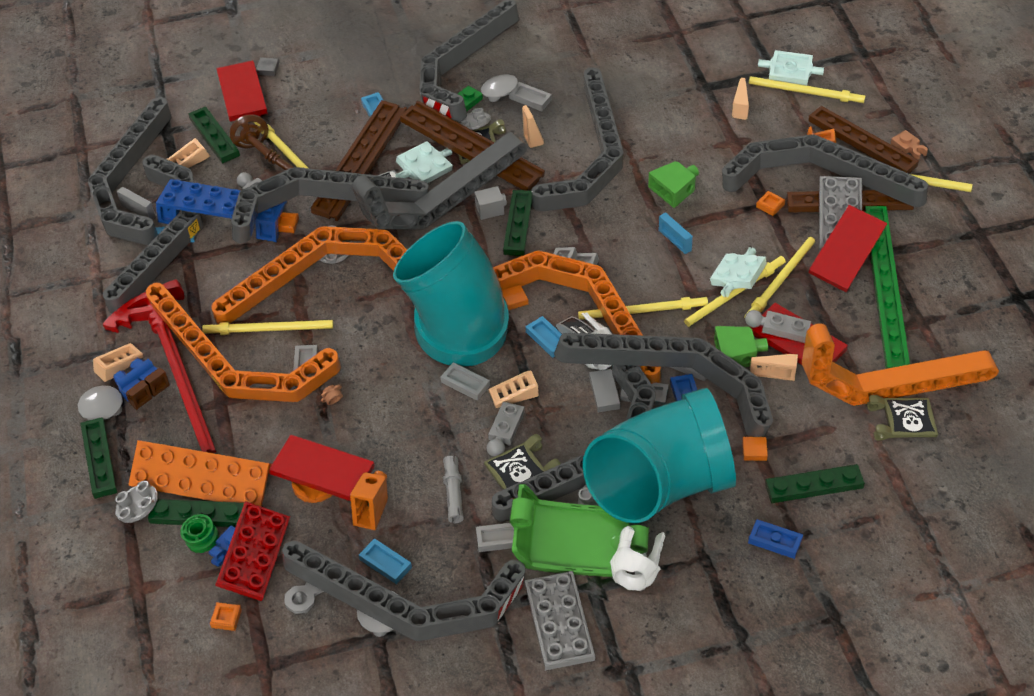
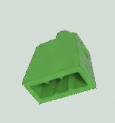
M675 161L649 172L648 187L675 208L694 192L696 176L699 175V170L695 165L685 168L682 164Z
M715 326V347L744 368L751 366V358L757 357V352L768 351L767 338L754 339L750 327Z

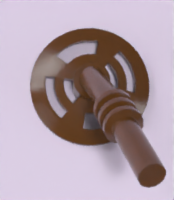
M245 115L233 122L229 130V136L237 147L245 149L255 147L273 165L277 164L285 171L294 168L280 158V154H277L275 151L273 152L272 149L269 150L262 144L267 138L269 131L268 125L262 117ZM248 122H257L260 126L252 123L248 124ZM242 126L243 129L240 132V136H235L238 127ZM264 131L262 138L258 140L260 133Z

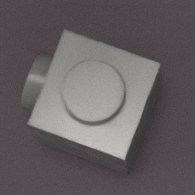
M498 186L474 192L475 206L481 220L504 215V206L507 205L505 194H501Z

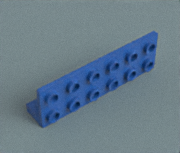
M170 179L156 202L158 222L169 224L180 213L179 210L232 219L240 190ZM287 201L257 214L255 222L256 239L277 242L279 238L278 219Z

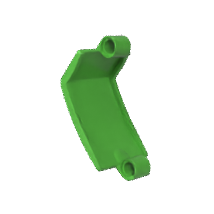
M519 484L518 498L512 501L510 524L514 528L512 552L524 564L525 568L553 573L573 571L575 575L613 577L610 561L618 549L621 531L627 526L632 527L635 531L630 548L640 554L648 551L649 527L647 528L642 525L630 526V523L612 517L600 506L540 500L526 484Z

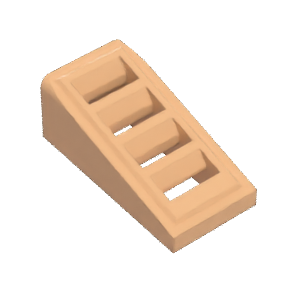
M741 77L733 101L732 118L746 120L749 102L745 78Z
M525 105L522 107L523 134L528 146L532 148L543 145L544 140L530 109Z
M194 138L167 160L190 168L206 160L210 155L199 141Z
M129 343L94 358V372L104 382H107L114 378V374L118 371H124L130 367L132 361L137 358H143V353L132 343Z
M798 354L752 357L750 372L759 377L795 381Z
M530 370L490 388L489 393L495 408H499L503 402L513 404L537 397L538 385ZM498 393H502L504 397L500 399Z

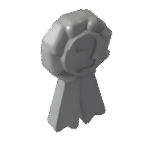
M307 582L305 585L294 586L285 594V606L294 614L307 613L315 605V596L324 591Z

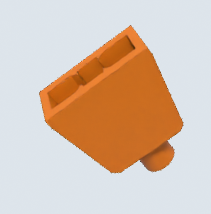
M376 471L374 474L363 473L352 490L350 498L353 526L376 530L388 499L387 475L384 472Z

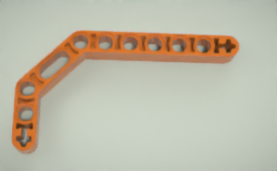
M319 227L215 300L212 304L214 319L217 324H220V322L232 323L327 254L378 256L394 271L396 264L407 249L387 230ZM345 240H349V241H364V243L342 242V241H345Z
M534 251L493 267L502 290L543 280L589 292L613 334L643 336L605 271L598 265L543 251ZM639 366L651 384L661 383V367Z
M153 283L146 289V295L154 310L224 394L230 398L298 402L334 377L341 369L337 352L334 349L325 348L290 374L235 371L161 283ZM315 373L314 376L307 377L309 374ZM236 382L234 385L228 386L230 383ZM253 384L276 385L272 389L250 388ZM297 386L296 389L290 390L292 387Z
M815 324L807 330L802 366L811 385L853 406L867 404L871 395H878L883 398H899L988 381L999 373V369L990 352L978 351L856 375L832 362L835 346L825 324Z

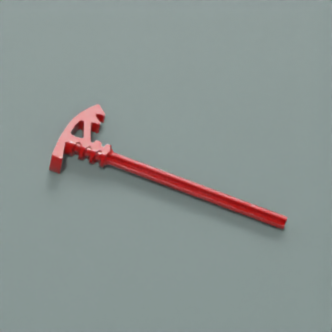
M175 279L162 284L175 300H184V291L178 280ZM146 292L114 311L105 320L103 326L105 330L119 333V326L131 329V323L134 321H149L152 331L158 334L201 451L216 453L214 443L171 329L154 310Z

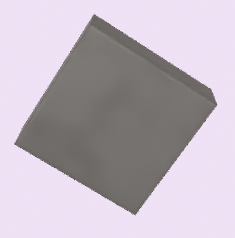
M260 57L256 67L257 75L275 76L279 66V59Z

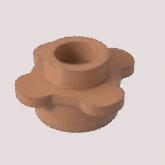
M330 385L325 388L321 394L323 397L321 401L326 402L327 405H333L340 401L343 397L340 391L342 386Z

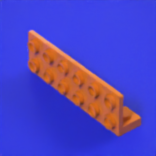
M137 440L129 486L135 487L139 482L147 481L151 486L155 487L156 491L215 502L245 503L246 501L262 507L268 473H270L269 469L272 464Z

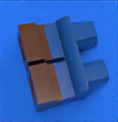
M137 358L131 362V371L126 374L124 371H118L113 376L122 397L136 410L150 401L152 396L155 397L170 386L166 372L160 367L157 369L149 359L143 361Z

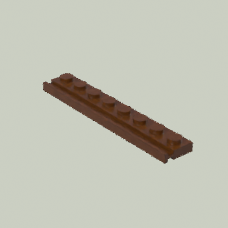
M381 100L335 171L369 174L400 126V115L407 110V107L401 108L397 104ZM317 197L311 206V213L328 219L334 218L335 221H338L351 200Z
M418 100L414 106H410L400 115V122L470 161L494 144L493 141ZM520 157L496 176L521 190L530 191L539 182V179L544 177L545 170Z

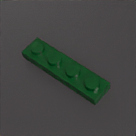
M206 106L188 113L189 119L222 164L240 156L238 148Z
M512 191L503 255H525L532 208V191Z
M103 417L81 422L94 499L118 493Z
M858 464L768 478L765 481L771 504L863 489L865 484Z
M157 499L154 508L148 515V521L150 524L183 525L189 517L204 514L211 518L215 527H236L244 503Z

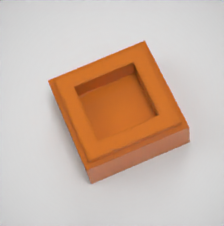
M767 191L757 201L756 208L774 216L785 205V199Z
M282 212L278 219V232L295 233L299 221L298 213Z
M521 285L502 290L508 310L528 305V298Z
M743 437V460L767 461L766 437Z
M217 602L210 622L211 628L236 631L242 611L241 605Z

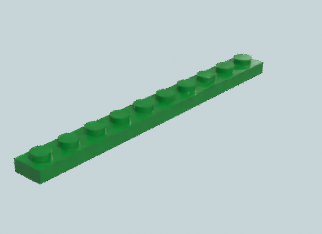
M865 206L864 212L887 223L885 230L870 253L885 366L888 369L909 365L910 360L887 207Z

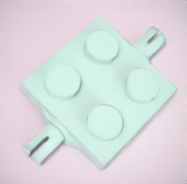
M775 50L774 56L770 61L762 59L758 61V67L769 68L770 80L807 86L811 74L823 76L824 67L813 66V55Z
M426 141L397 156L396 163L402 167L403 171L397 173L396 178L410 177L411 179L429 183L452 171L453 165L446 159V157L452 155V150L446 148L438 151Z
M749 247L744 255L726 254L710 278L711 285L724 287L721 290L723 297H729L734 289H752L767 264L766 257L756 256V249L753 247Z

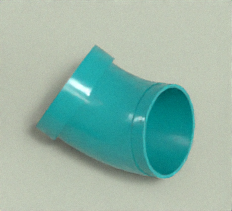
M449 222L431 230L417 240L403 254L393 272L394 280L401 285L403 291L415 306L414 331L416 339L425 353L440 363L451 365L454 362L462 367L483 363L501 349L508 331L509 312L503 298L498 277L486 253L462 222Z
M708 388L682 394V400L646 411L616 425L594 439L588 445L583 457V475L590 494L605 512L627 523L644 522L670 504L705 490L715 493L736 486L735 465L729 439L718 406Z

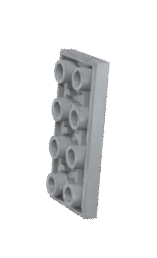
M820 176L819 251H821L848 205L862 210V178Z
M573 571L525 580V588L545 671L595 661V654Z

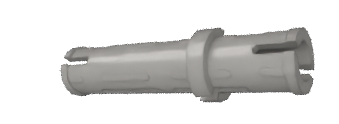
M447 456L443 459L445 468L443 483L446 485L448 520L449 522L460 523L464 520L460 490L462 477L459 474L458 458L456 456Z

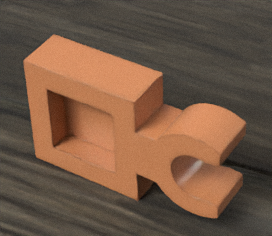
M907 130L891 139L892 146L905 153L912 154L911 156L917 160H920L921 154L927 156L928 148L924 145H919L920 140Z

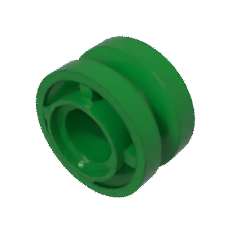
M204 514L189 517L181 526L180 534L188 548L195 553L209 551L216 545L215 541L219 538V532L211 518Z

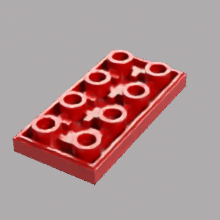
M253 60L216 68L230 122L245 115L261 116L268 114Z
M848 205L808 273L847 293L885 230L887 223Z
M774 303L767 310L803 319L777 303ZM767 311L762 314L763 317H766ZM763 325L755 328L750 327L754 337L758 339L767 338L768 345L784 355L798 354L797 362L802 365L805 343L762 333ZM831 335L835 346L832 362L835 363L847 351L848 345Z
M290 435L271 465L269 472L271 475L351 501L350 494L363 473H371L375 465L373 461Z
M245 501L215 586L262 601L290 516Z

